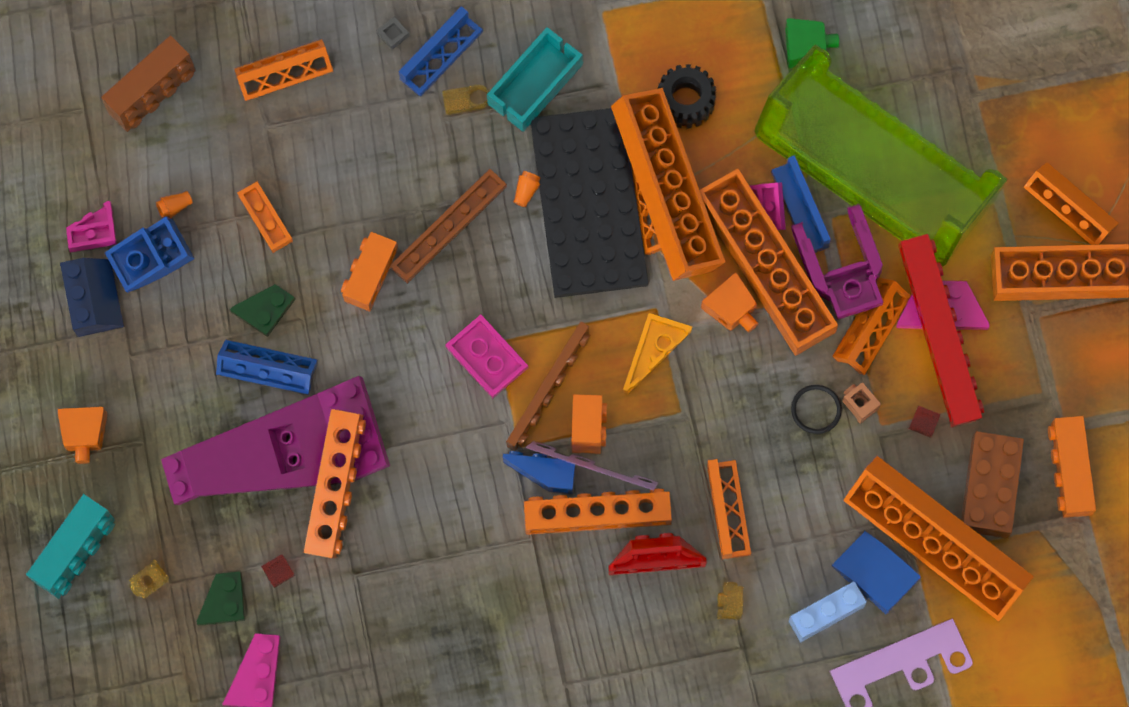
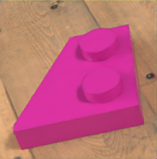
M782 183L749 185L777 230H786Z
M106 201L103 203V208L95 213H88L80 221L74 222L66 228L70 253L117 244L111 201Z

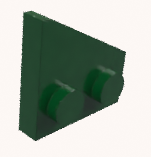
M274 284L231 307L230 312L268 337L295 301V297Z
M241 572L216 574L198 616L197 625L245 621Z

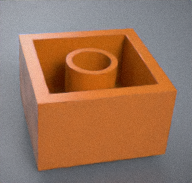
M573 395L572 453L601 454V447H606V427L602 426V423L607 422V403H602V395Z

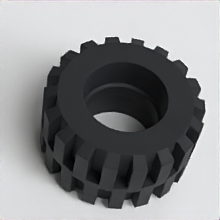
M686 64V68L677 65L676 70L669 69L667 76L663 75L661 83L658 84V89L663 88L678 128H682V125H687V129L692 128V124H695L696 127L700 126L702 120L706 122L709 119V114L712 115L714 110L716 86H714L712 77L708 78L709 73L707 71L700 72L701 67L699 66L693 69L691 64ZM681 88H690L699 94L700 99L694 104L683 105L678 103L672 95Z

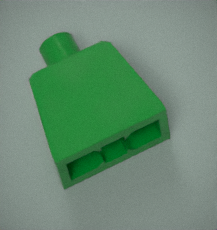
M786 19L785 33L788 68L824 61L827 53L826 48H839V34H825L824 22Z

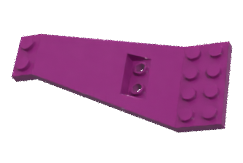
M354 377L161 459L174 505H181L201 496L316 486L331 409L364 415L363 420H366L364 434H360L358 444H361L360 456L355 458L354 468H357L355 481L389 467V459L363 377ZM346 429L340 433V440L343 443H347L351 438V434ZM290 434V440L287 442L286 437ZM342 453L338 454L335 458V463L338 467H342L346 463V457ZM296 456L297 462L294 464L293 458ZM335 477L332 479L331 485L341 484V480Z

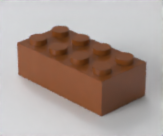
M170 35L101 96L108 113L127 132L131 128L134 129L139 126L143 117L148 113H153L159 107V103L162 100L171 97L181 83L188 82L193 77L196 70L190 54Z
M978 431L972 437L961 521L978 534L1008 539L1012 533L1024 443L1022 438Z

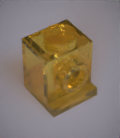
M154 559L130 577L129 581L131 584L129 587L137 597L141 595L145 599L167 583L169 577ZM144 576H150L152 578V582L145 583L143 579Z
M736 582L723 583L722 593L718 592L717 607H722V610H718L717 619H742L743 586H738Z

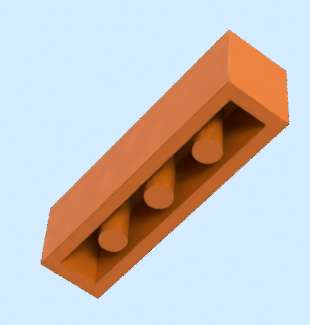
M1048 162L1036 170L1024 186L1027 191L1091 245L1102 244L1119 224Z
M1084 417L1054 418L1051 426H1048L1049 440H1053L1054 449L1051 450L1052 463L1056 464L1057 473H1054L1055 487H1059L1060 496L1057 497L1058 510L1062 511L1063 518L1091 516L1096 511Z

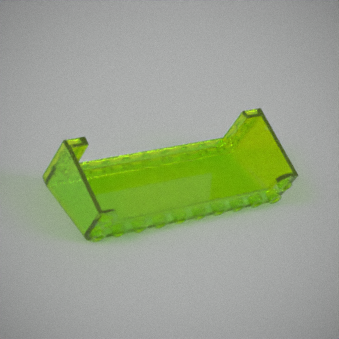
M815 44L768 96L755 127L756 136L760 141L787 160L795 155L801 170L850 205L860 204L863 213L901 241L928 234L930 240L934 239L937 253H934L936 262H940L942 266H945L997 199L1008 179L999 171L992 169L986 170L980 178L972 170L956 161L954 157L943 152L934 143L929 142L915 130L899 121L897 117L889 114L877 103L872 102L858 90L842 81L840 77L829 72L828 70L832 62L830 55L826 50L821 49Z

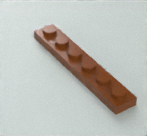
M489 169L390 265V268L408 284L507 187V184Z
M580 322L507 439L508 448L516 451L518 446L523 447L529 437L526 433L531 426L535 427L541 418L539 412L543 406L548 407L554 395L551 393L556 386L560 387L566 377L564 372L567 367H572L578 358V354H576L580 346L584 348L588 343L591 335L588 334L589 326Z

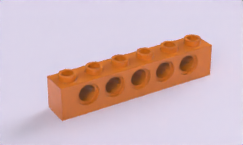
M331 409L303 553L328 558H336L337 554L341 553L343 540H340L341 530H345L347 525L345 509L346 506H350L352 492H349L350 483L354 482L356 478L357 468H354L355 458H359L361 452V444H358L360 434L363 435L365 431L366 420H363L364 415ZM347 429L351 434V438L347 443H343L340 440V433ZM340 453L346 457V463L342 467H338L335 463V458ZM335 477L341 480V488L337 491L331 488V481ZM330 501L335 502L337 510L333 515L328 514L326 511V505ZM325 525L330 526L332 529V535L328 539H325L321 533Z
M664 489L650 490V493L630 490L626 491L624 495H616L615 492L601 493V496L594 497L589 493L578 494L577 498H567V495L553 496V499L543 500V497H530L529 501H524L526 535L671 525L672 521L670 492H664ZM642 503L651 504L653 509L648 513L642 512L639 509ZM619 504H624L629 510L625 514H618L615 511V507ZM594 506H601L604 509V513L600 516H595L591 513V509ZM575 507L579 509L580 514L577 517H569L566 513L567 510ZM546 509H552L556 512V515L552 519H546L542 513Z

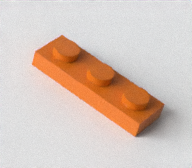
M258 181L237 192L238 197L272 253L293 242L292 237Z

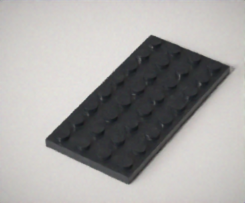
M612 109L535 117L531 122L537 175L541 178L539 190L554 298L648 286L631 162Z

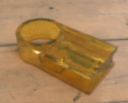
M476 84L474 86L442 91L446 115L486 108L488 106L487 99L484 103L475 104L470 100V95L477 90L487 94L489 90L483 85Z

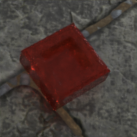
M918 406L909 429L931 438L941 414Z
M282 554L261 566L274 588L295 576Z

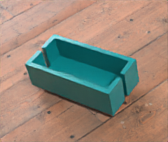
M546 27L487 93L488 105L503 117L507 114V120L524 132L532 120L543 111L582 67L583 54L567 42L564 45L563 54V39Z
M83 494L26 575L35 584L57 599L61 595L65 596L72 587L71 581L76 575L79 576L84 571L86 560L90 555L93 556L100 548L101 544L99 542L103 536L109 535L113 530L115 518L106 508Z

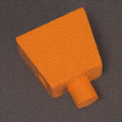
M736 272L702 301L701 308L730 331L740 324L749 333L759 324L751 315L756 310L757 304Z
M104 407L58 409L65 449L67 451H75V463H90V451L101 450L107 411Z

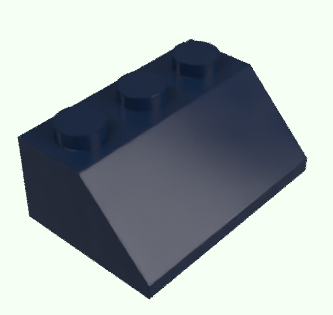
M79 258L61 262L60 266L72 328L77 337L124 327L113 267L109 260Z

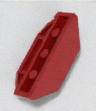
M673 533L660 534L659 538L640 535L636 536L635 540L629 541L608 566L609 575L701 568L706 567L707 562L705 556L680 536H674Z

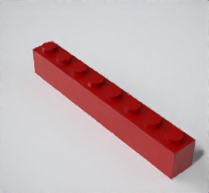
M928 234L900 241L898 244L951 428L978 421L982 418L981 414L984 413L982 401L976 398V380L974 376L970 377L968 370L971 367L968 354H964L961 347L964 344L963 336L960 330H956L954 323L957 321L956 312L953 307L950 308L948 303L950 292L948 286L943 285L941 279L944 273L941 263L936 262L934 253H937L934 239L930 240Z

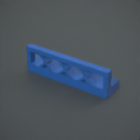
M461 6L399 70L400 80L421 97L479 37L483 29L469 18L468 11ZM465 24L474 30L470 37H460V30ZM457 42L458 49L454 53H444V46L447 43ZM442 58V66L439 69L429 70L428 63L432 59ZM416 75H426V82L421 88L412 82Z
M795 155L788 158L787 164L772 169L771 174L775 183H782L783 201L793 225L803 222L807 239L810 238L816 253L829 248L831 239Z
M225 340L217 356L216 375L309 395L312 375L317 367L318 360ZM228 349H230V350H235V351H238V352H237V353L228 352ZM253 355H258V356H261V357H260V358H255V357H252V356H253ZM276 360H281V361H284V362H283V363H278V362H275V361H276ZM299 365H304V366H309V368L306 369V368H301V367H298V366H299Z

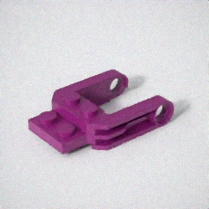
M860 204L847 207V212L865 262L860 261L835 269L825 275L821 271L810 238L807 239L803 222L791 226L807 276L819 296L831 301L837 320L883 305V300L876 284L882 273L883 264Z

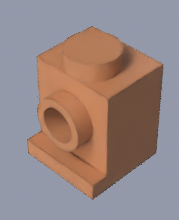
M863 382L858 386L853 384L844 391L845 396L842 402L857 418L859 424L879 410L880 402ZM861 400L863 402V406L858 407L855 401Z

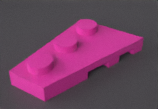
M254 635L222 704L223 706L273 707L280 646L279 635Z

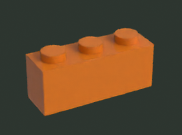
M370 232L368 238L365 237L360 246V251H362L359 259H354L350 269L352 272L350 279H346L341 288L345 302L367 311H371L390 269V265L398 251L396 241Z

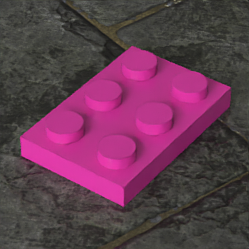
M481 314L445 344L446 349L492 399L528 369L525 361Z

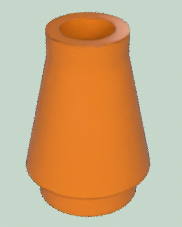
M523 171L522 175H519L513 203L526 208L528 202L541 185L539 183L541 178L533 173Z
M188 191L175 195L160 197V200L156 202V207L162 218L166 216L172 218L187 206L193 204V201Z

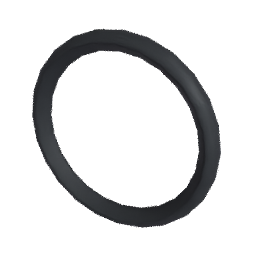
M809 385L802 388L794 396L791 404V413L795 423L802 430L812 434H821L830 431L837 425L841 417L842 407L838 396L830 388L823 385ZM822 390L832 396L836 403L837 413L830 425L822 429H812L805 426L799 420L796 413V404L805 392Z

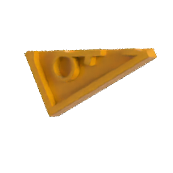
M648 313L623 392L629 394L691 333L692 326Z

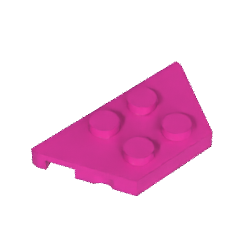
M942 281L943 285L948 286L950 292L949 306L950 308L953 307L956 312L957 321L954 322L956 329L988 330L989 322L967 281ZM911 295L896 328L922 329L913 295Z

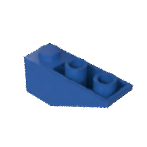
M517 451L503 454V463L548 492L573 494L575 464L558 458H547V455L538 453L533 454V456H523L522 452Z

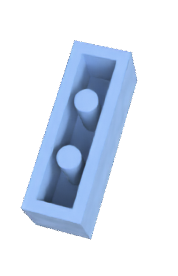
M852 582L793 614L788 622L801 643L861 610L867 602L856 583Z

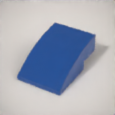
M167 216L147 229L141 228L105 252L127 293L148 285L195 259L174 220Z
M866 531L832 564V567L849 583L855 582L861 594L866 599L869 598L885 615L921 578L899 556Z

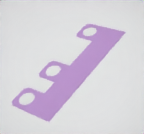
M533 441L526 447L654 490L658 485L657 482L641 476L634 475L631 478L595 466L594 461L572 454L568 457L554 452L555 448ZM536 444H541V445L547 446V447H549V448H551V449L543 448V447H540V446H538V445H536ZM575 457H580V458L586 459V460H588V461H590V462L582 461V460H579V459H577V458H575ZM638 478H643V479L649 480V481H651V482H653V483H648V482L642 481V480H640V479H638Z
M950 619L835 668L830 673L846 707H851L850 698L855 694H860L865 698L866 704L864 707H872V702L865 689L867 684L903 669L910 687L914 690H919L934 682V676L926 659L941 653L948 670L953 674L970 668L972 666V659L953 619ZM958 651L964 654L966 661L963 666L955 667L950 663V655L953 652ZM922 668L927 672V679L924 683L918 684L912 680L911 674L914 669Z

